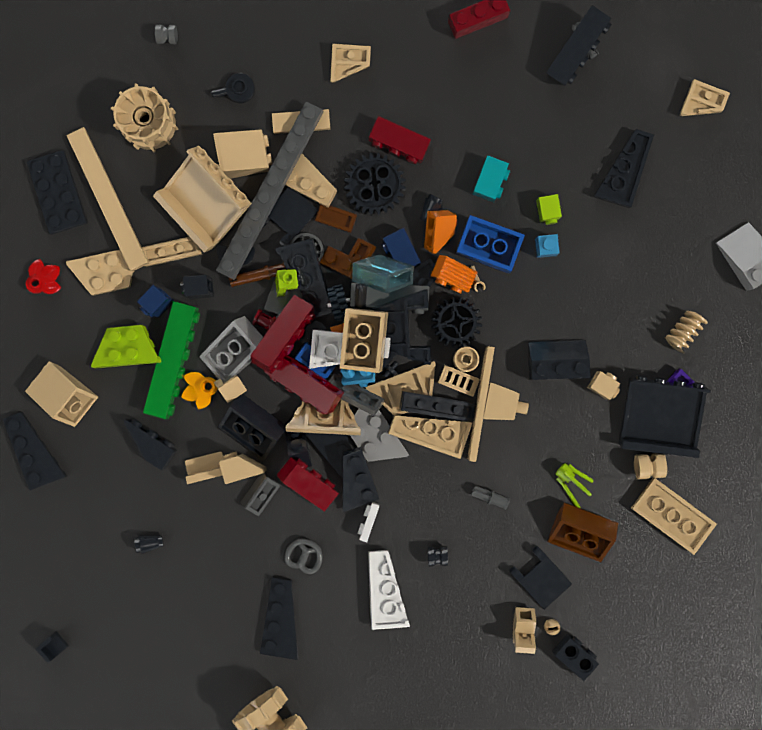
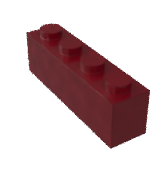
M294 295L250 355L252 363L270 374L278 370L283 363L282 359L284 356L291 353L294 342L303 336L306 325L313 322L315 318L314 306Z
M287 354L282 359L283 363L278 370H275L272 374L265 371L271 380L280 382L287 391L296 393L303 402L312 404L321 414L333 412L344 394L342 390Z

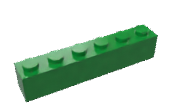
M173 301L159 352L161 363H156L143 411L144 414L163 419H169L170 416H173L175 405H173L174 398H177L180 392L179 380L183 379L185 368H183L184 361L189 358V343L193 342L195 331H193L194 324L198 323L200 318L199 308Z

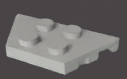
M361 409L357 410L355 421L361 429V435L350 436L357 447L362 448L367 462L409 456L398 437L388 434L390 425L380 410H378L375 416Z

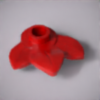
M41 259L34 261L28 269L29 277L26 280V288L29 292L34 294L41 292L54 294L61 289V286L56 282L60 273L59 266L46 265L44 267ZM38 281L39 285L33 286L32 283Z

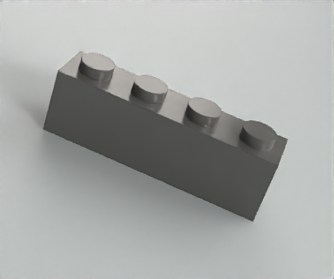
M351 283V308H354L355 286L359 283ZM363 283L367 285L366 308L368 309L424 289H428L429 302V286ZM428 308L408 310H412V314H424V311H428Z

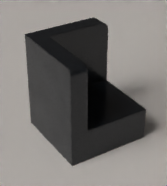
M56 631L35 650L47 663H50L69 645Z

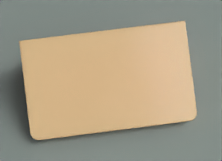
M216 452L186 460L187 484L222 476L219 461L223 460V453Z

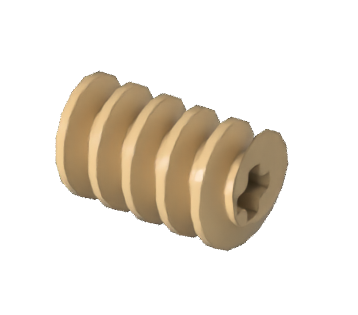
M686 311L684 313L685 317L680 318L681 323H676V329H672L670 331L671 335L665 337L667 342L681 353H684L681 349L682 347L689 348L686 341H694L691 335H699L696 329L703 330L700 323L708 324L707 320L696 312Z

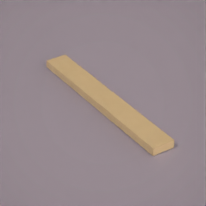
M83 127L68 134L67 138L130 271L133 272L149 264L86 129Z

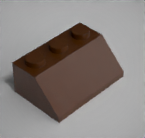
M564 503L557 513L547 542L601 562L616 542L618 523Z

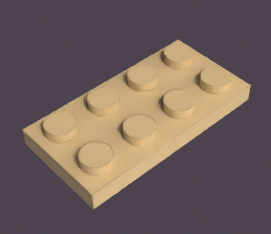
M652 478L631 507L632 510L693 555H695L717 525L656 478Z

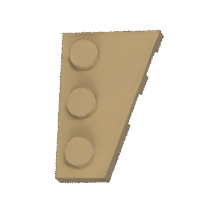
M301 154L285 186L328 208L337 190Z

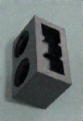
M567 634L552 652L581 680L585 681L599 665L596 661L597 656L589 648L587 651L581 647L583 643L576 636L571 638ZM568 646H574L572 653H565V649ZM582 659H588L586 666H580Z

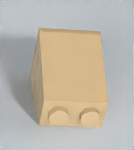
M262 130L213 134L219 167L228 178L263 173L270 170V165L273 162L271 153L267 154L266 149L269 146L268 136L264 135Z
M50 361L43 367L42 371L25 391L53 419L74 427L98 399L95 393L70 373Z

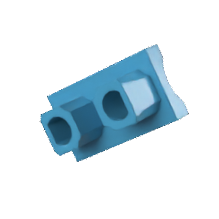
M341 369L343 375L341 383L343 385L359 384L360 387H367L368 383L375 382L374 372Z

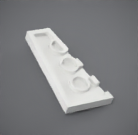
M313 330L309 369L340 364L343 333ZM387 337L385 340L384 358L389 357L391 338Z
M388 550L368 551L371 629L410 627Z

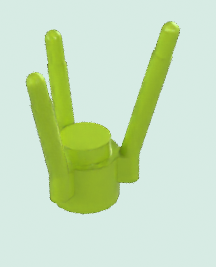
M564 463L555 473L558 476L556 480L562 485L573 504L581 509L564 481L567 483L572 481L588 496H591V492L576 480L574 476L577 474L591 483L594 480L575 469L571 464L567 465Z

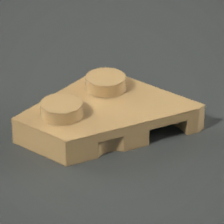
M333 44L331 82H336L370 67L371 46Z
M694 79L687 93L680 116L721 113L724 110L730 93Z

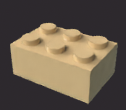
M356 308L345 309L340 369L374 373L382 371L388 312Z

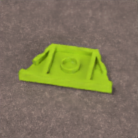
M145 326L107 328L91 367L106 368L161 363V358L157 356L154 350V343L149 338V333Z

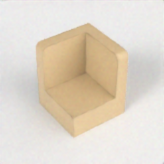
M237 375L224 383L221 379L214 382L227 403L247 391Z

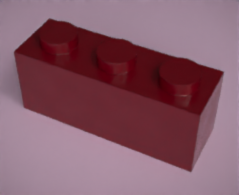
M483 0L449 14L448 23L455 39L508 18L510 8L506 0Z
M378 116L369 136L372 146L378 149L386 148L390 154L397 157L399 155L404 156L412 164L422 163L431 139Z
M291 457L277 474L278 478L282 483L325 512L339 494L334 489L336 485L329 479L324 481L321 478L322 475L315 469L310 471L307 468L308 465L301 459L296 461Z

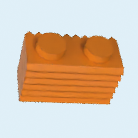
M439 255L431 277L436 279L435 283L442 286L447 284L451 286V291L461 294V292L468 293L470 291L477 271L448 256Z

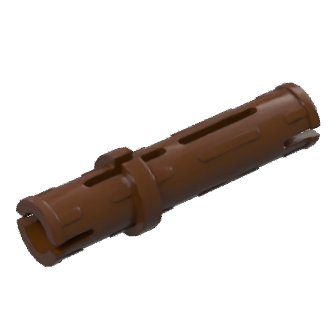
M283 263L274 266L265 265L261 269L240 273L235 278L237 281L230 282V285L234 287L263 279L271 280L272 277H276L277 270L286 267Z

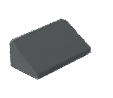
M262 473L240 503L248 511L260 516L281 485L265 473Z

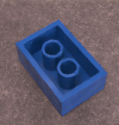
M470 215L456 255L509 274L513 269L525 235Z

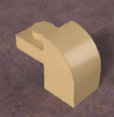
M515 608L513 643H515L516 653L535 654V608Z

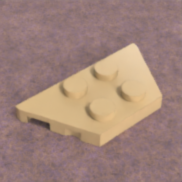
M121 250L66 261L67 266L93 296L131 287L133 272L130 271Z
M435 361L431 362V365L426 364L367 386L366 390L384 398L383 406L394 416L407 413L406 411L399 410L402 391L432 396Z
M340 399L335 410L329 414H321L315 409V406L302 401V405L297 408L294 417L286 425V432L361 435V429L355 421V416L352 410H350L348 402Z

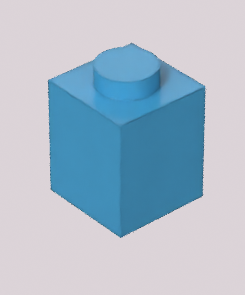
M558 234L538 236L535 239L537 258L552 257L559 254Z

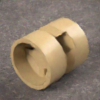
M471 347L458 349L453 355L455 368L461 372L474 370L479 364L478 352Z
M652 453L650 456L647 454H636L634 456V470L637 479H649L650 476H653V478L666 477L667 462L665 455L662 453Z

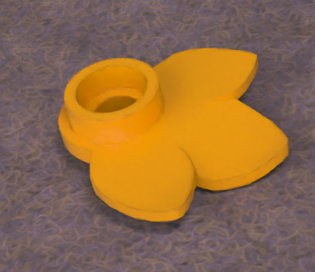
M199 372L187 373L184 375V379L189 386L183 391L181 397L187 401H196L198 409L207 407L211 402L212 395L218 389L214 384L216 380L212 377H204ZM207 383H210L212 385V388L210 390H207L205 388V385Z

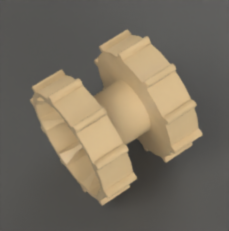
M135 84V87L123 93L120 91V96L115 106L111 107L114 111L115 120L113 126L120 130L121 134L129 142L134 143L133 146L137 150L142 148L156 152L155 149L161 148L166 144L170 145L169 141L173 137L175 130H178L174 117L176 111L173 108H169L170 103L167 99H163L155 87L138 86V84ZM145 115H149V120L145 123H142V117Z
M278 686L264 692L251 701L232 720L237 730H254L255 728L257 730L307 729V726L297 714L284 720L279 716L277 711L282 708L288 698Z

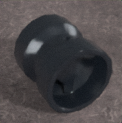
M447 546L440 547L439 549L428 547L429 567H434L436 564L448 566Z

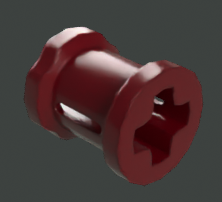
M259 309L252 324H257L268 332L276 317H271Z

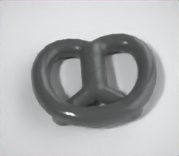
M298 538L287 547L284 558L289 567L299 568L306 574H313L319 570L323 554L321 547L314 541ZM299 545L302 552L298 562L295 563L291 561L290 555L292 550ZM316 552L317 560L314 567L307 568L305 563L309 554Z

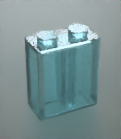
M379 254L353 262L352 281L366 284L367 287L384 293H389L413 285L414 266Z

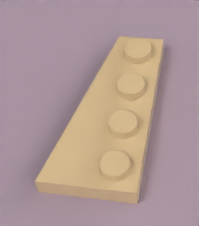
M393 416L388 434L461 459L472 422Z

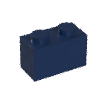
M404 228L383 238L382 248L386 255L390 254L392 258L390 264L395 272L398 271L399 274H402L421 264Z
M152 285L137 302L141 305L139 309L145 315L160 317L174 300L160 287Z

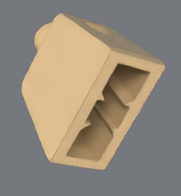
M489 383L483 419L514 420L516 413L527 414L529 403L518 401L520 393L494 383Z

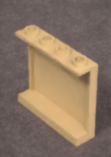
M197 146L186 151L189 154L166 186L156 191L153 197L205 253L216 247L252 203L234 185L233 181L223 173L219 165L213 162L206 151Z

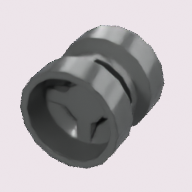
M156 24V43L164 44L168 41L170 44H177V26L169 25L166 27L162 24Z

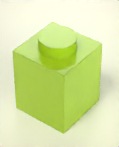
M558 194L539 197L536 200L540 223L546 222V225L557 223V220L562 217Z

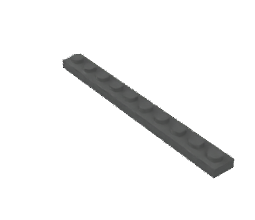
M305 102L218 265L217 272L235 280L322 117L323 109Z

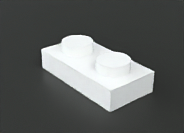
M372 502L371 506L367 505L364 513V516L367 517L365 524H360L357 533L361 535V541H368L379 509V503Z

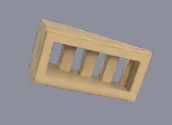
M444 365L438 383L473 397L480 379ZM448 372H452L449 382H445ZM458 374L459 378L457 380L456 385H453L452 383L455 378V375ZM465 377L466 380L463 385V388H460L459 386L462 381V378ZM473 380L470 391L466 390L469 381Z

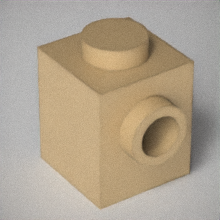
M597 371L587 388L604 399L611 400V398L614 399L619 393L620 389L618 387L620 383L616 381L617 377L607 372L604 374L601 371Z

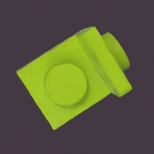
M277 270L275 277L277 297H284L286 290L298 288L296 270Z

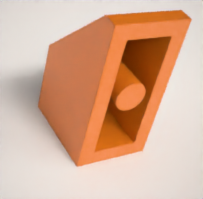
M448 210L427 211L424 244L426 250L436 254L455 234L457 226L456 214Z

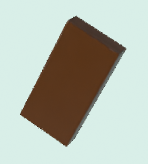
M320 204L315 222L351 233L357 214L333 206L327 208Z

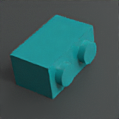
M487 155L472 195L493 203L496 198L500 199L504 189L500 186L503 180L507 181L510 170L507 169L509 163Z

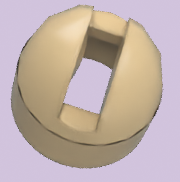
M549 619L545 622L544 629L549 635H556L560 631V624L555 619ZM557 627V629L548 630V628Z

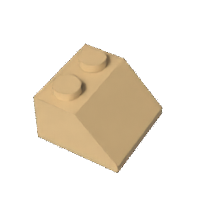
M237 452L223 456V460L219 461L225 484L267 471L266 466L244 454L237 455Z

